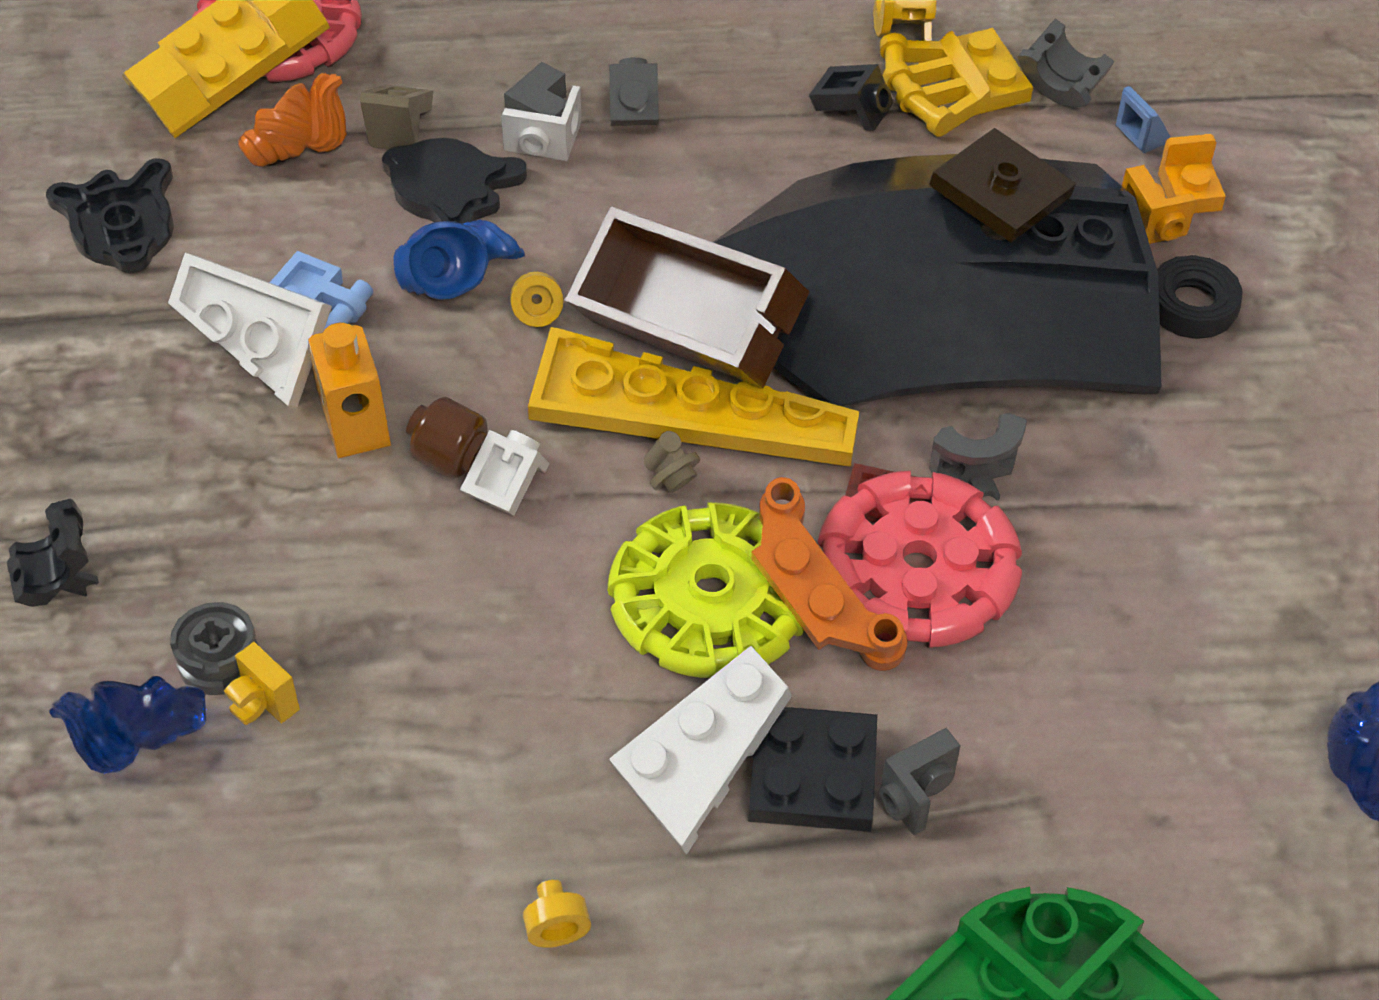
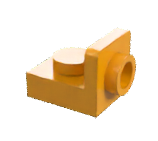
M1213 134L1168 138L1158 171V176L1167 198L1185 194L1193 195L1197 201L1194 213L1222 211L1226 198L1212 164L1217 144Z
M1145 165L1126 168L1122 187L1136 198L1149 244L1171 241L1187 235L1197 204L1193 195L1185 194L1166 198L1162 186L1154 181Z

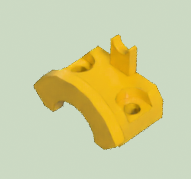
M874 0L873 18L876 36L884 37L889 34L893 24L912 23L921 25V41H932V20L935 19L936 0Z

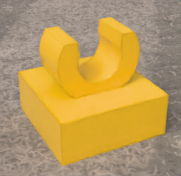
M252 642L235 655L240 677L232 681L225 688L224 693L234 702L229 707L230 712L244 725L255 721L265 709L281 724L300 710L292 676L255 642Z

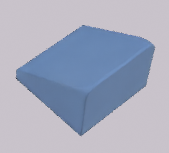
M1130 86L1123 88L1115 125L1143 153L1164 146L1166 140L1171 138L1160 116Z

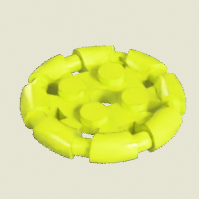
M708 502L707 508L687 510L686 505L648 519L637 527V536L632 541L623 542L610 568L607 591L615 600L610 610L616 626L626 641L639 654L645 655L649 652L659 659L660 667L686 676L711 678L750 646L754 648L768 665L789 651V640L793 636H801L804 630L751 559V551L761 545L763 525L759 518V512L726 503ZM710 531L712 538L692 541V532ZM751 539L757 544L752 546L748 541ZM652 552L662 553V555L659 558L656 555L652 554ZM714 577L721 579L727 585L720 591L708 592L699 588L697 583L702 579ZM654 589V594L637 596L640 590ZM763 612L774 617L775 622L772 625L760 619ZM668 623L679 630L672 639L661 633ZM733 639V647L713 648V645H724Z

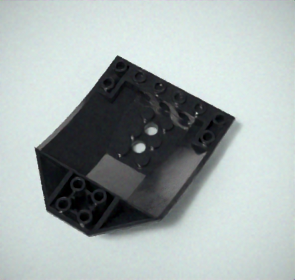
M957 154L907 156L857 162L800 179L713 241L716 244L786 268L810 291L790 334L787 335L780 332L777 337L784 344V347L773 368L811 397L838 406H846L897 396L990 387H1068L1158 394L1162 388L1157 267L1136 198L1097 164L1042 159L1076 182L1075 189L1068 200L1012 243L1006 239L995 240L985 235L981 230V226L985 224L929 186L933 171ZM1037 229L1043 230L1045 235L1041 234Z

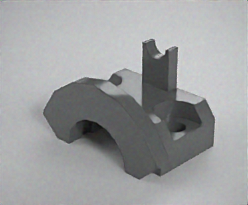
M1055 18L1029 50L1023 49L1020 52L1018 60L1021 69L1030 83L1045 97L1060 105L1071 108L1085 107L1092 99L1090 93L1111 69L1114 60L1105 54L1098 58H1091L1079 53L1067 40L1065 34L1066 26Z
M1011 413L999 415V427L996 428V433L986 439L977 440L962 436L953 426L941 428L933 440L929 466L931 473H941L960 479L984 493L983 497L991 496L999 501L1000 493L993 479L1012 474L1018 447L1021 445L1025 433L1027 420Z

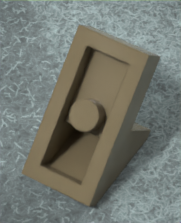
M383 85L362 91L360 104L370 146L390 149L395 146L411 145L418 142L420 114L432 110L433 90Z

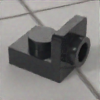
M878 64L831 66L809 94L815 111L837 110L838 112H847L856 109L865 131L876 130L893 104L890 88L885 83Z

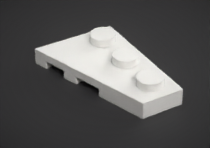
M185 253L168 304L210 340L223 346L240 361L239 364L252 376L259 377L275 391V395L287 406L298 407L312 366L308 339L314 334L323 333L332 306L196 255Z
M750 646L609 760L687 855L699 837L697 831L713 806L715 808L719 807L730 790L728 787L729 782L745 758L753 756L792 695L783 680Z

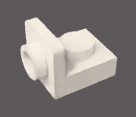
M489 430L460 490L474 499L514 516L536 470L545 473L550 463L537 451L540 444L532 438L514 430H510L507 437Z

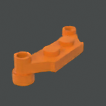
M785 477L772 480L767 485L759 503V518L763 525L761 545L751 551L752 561L794 615L818 650L827 644L860 652L863 661L875 670L887 671L897 667L905 657L908 643L902 622L892 614H876L867 611L803 526L805 501L798 485L793 480ZM778 500H786V501H788L789 503H787V504H778V503H776V501H778ZM888 633L892 636L893 640L883 642L876 636Z

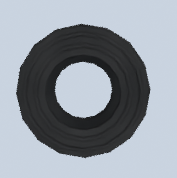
M1188 255L1174 257L1163 262L1157 269L1160 325L1163 328L1179 336L1194 339L1210 338L1227 331L1237 319L1241 308L1243 290L1238 277L1227 266L1211 258ZM1181 287L1200 288L1208 292L1213 297L1214 302L1212 305L1202 307L1188 305L1176 297L1175 291Z

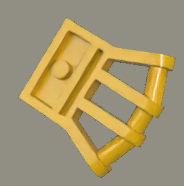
M993 28L956 36L953 31H950L939 41L907 40L900 33H889L880 41V55L885 59L883 78L890 90L896 91L895 98L897 104L903 112H912L927 123V130L936 137L944 136L975 115L1031 102L1033 86ZM905 62H908V63H919V64H914V65L908 66ZM950 78H951V80H949V81H945V82H941V83H937V84H932V85H928V86L921 87V85H925V84H929V83H934V82H938V81H942V80H946V79H950ZM956 102L955 104H953L952 106H950V107H948V108L945 107V106H940V105H944V104Z

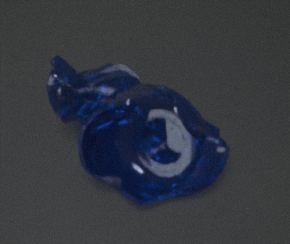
M160 676L151 677L141 686L116 681H102L91 687L92 700L80 693L67 692L62 694L59 700L52 703L53 707L49 710L52 718L63 720L75 751L91 770L102 774L122 771L132 764L141 748L157 750L163 745L176 741L178 736H187L200 730L206 722V694L201 688L196 686L184 685L176 689Z
M1376 682L1367 691L1352 692L1347 697L1346 704H1343L1339 711L1335 712L1327 732V750L1330 768L1334 775L1348 786L1353 799L1360 809L1369 818L1379 821V682Z

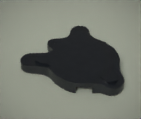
M432 138L411 145L395 146L387 150L382 156L383 170L391 178L396 201L404 210L432 222L452 221L465 223L493 215L500 209L499 194L493 190L521 185L527 177V167L523 159L517 157H493L483 153L469 143L452 138Z
M160 158L150 159L132 178L127 180L119 179L117 173L112 170H103L84 184L59 182L51 185L46 191L47 202L51 209L64 215L69 221V228L77 250L85 258L95 263L116 267L118 270L126 273L141 271L149 266L152 257L159 253L172 237L174 223L165 192L173 178V172L167 160Z

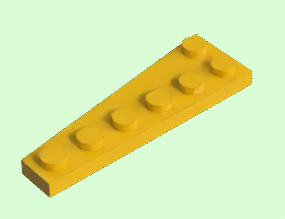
M554 327L550 328L528 403L529 420L657 439L664 432L672 431L684 443L851 467L859 420V411L788 391L780 392L766 385L764 388H760L745 381L733 384L718 380L712 376V370L693 366L691 372L664 365L663 357L643 352L640 358L614 351V343Z

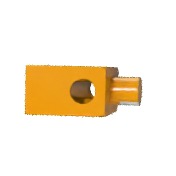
M334 323L329 325L323 333L312 335L308 339L315 385L337 458L391 446L380 381L363 327L358 325L351 326L347 323ZM358 393L359 404H362V410L357 412L345 411L342 404L344 399L349 395Z

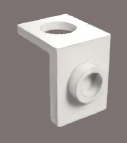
M572 87L561 117L504 108L501 115L504 150L568 161L582 122L580 87Z

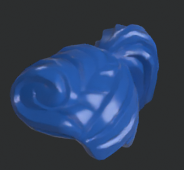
M476 220L465 223L438 221L418 229L409 237L404 245H400L395 250L393 257L394 272L400 288L408 293L415 292L418 296L425 293L427 296L437 300L452 299L471 291L481 283L490 260L519 259L525 256V252L519 247L513 237L490 221Z

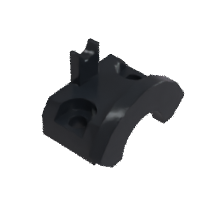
M71 498L51 503L45 510L46 518L50 523L48 525L50 535L36 542H14L9 548L10 558L7 561V567L16 603L31 607L47 605L61 590L86 597L85 587L99 583L97 576L80 571L89 560L87 552L81 543V536L83 535L82 512Z

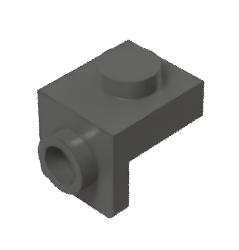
M630 57L621 59L619 64H609L611 126L659 125L658 63H647L646 59Z

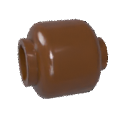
M448 397L438 398L428 407L420 405L413 412L406 427V433L411 436L410 451L412 457L425 466L452 479L469 472L488 432V425L484 416Z

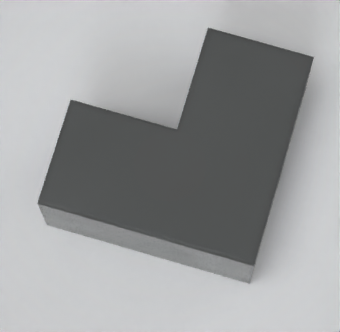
M541 62L504 93L505 108L561 117L567 102L564 99L566 97L565 73Z

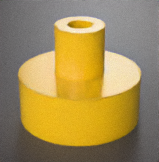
M529 272L518 278L512 286L510 293L511 307L515 316L522 323L532 327H542L552 323L560 315L563 308V294L558 282L552 276L543 272ZM535 294L540 295L538 298H532Z
M547 880L537 886L539 899L530 903L523 911L528 941L532 945L543 948L566 945L579 940L589 932L591 921L586 900L583 896L577 893L564 892L562 883L559 880Z

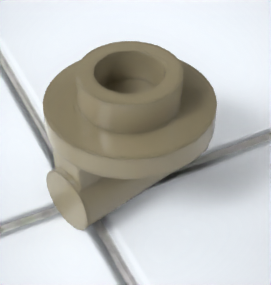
M666 431L645 455L644 464L650 471L656 473L650 481L654 490L666 486L668 491L672 493L688 484L697 476L693 467L701 459L696 452L686 455L681 448L680 437L675 432Z

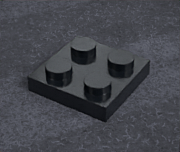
M784 707L753 755L748 822L871 832L874 810L878 715Z

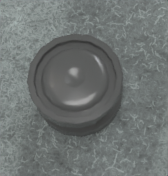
M224 602L205 603L187 611L177 620L171 631L170 646L183 682L195 692L206 695H224L225 688L232 681L240 677L235 655L252 642H255L257 645L258 643L255 639L254 626L248 614L238 606Z

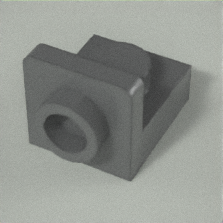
M947 727L885 760L882 783L879 790L882 804L887 813L895 821L902 820L913 835H917L926 829L931 804L928 797L944 790L952 782L955 775L961 745Z

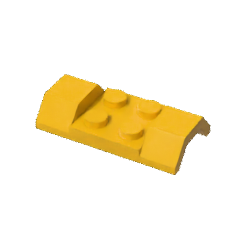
M217 0L157 42L160 47L125 71L122 77L129 87L133 86L150 105L169 133L174 138H177L328 30L330 26L313 0Z

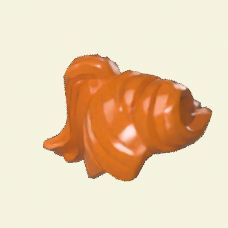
M326 73L319 74L314 79L310 92L304 83H298L287 90L274 108H261L257 110L254 128L245 131L238 141V146L246 158L253 165L262 167L273 164L278 159L282 161L291 157H298L306 147L317 152H327L334 150L342 144L347 132L346 116L338 95V88L343 84L341 76H336L333 73L330 75Z

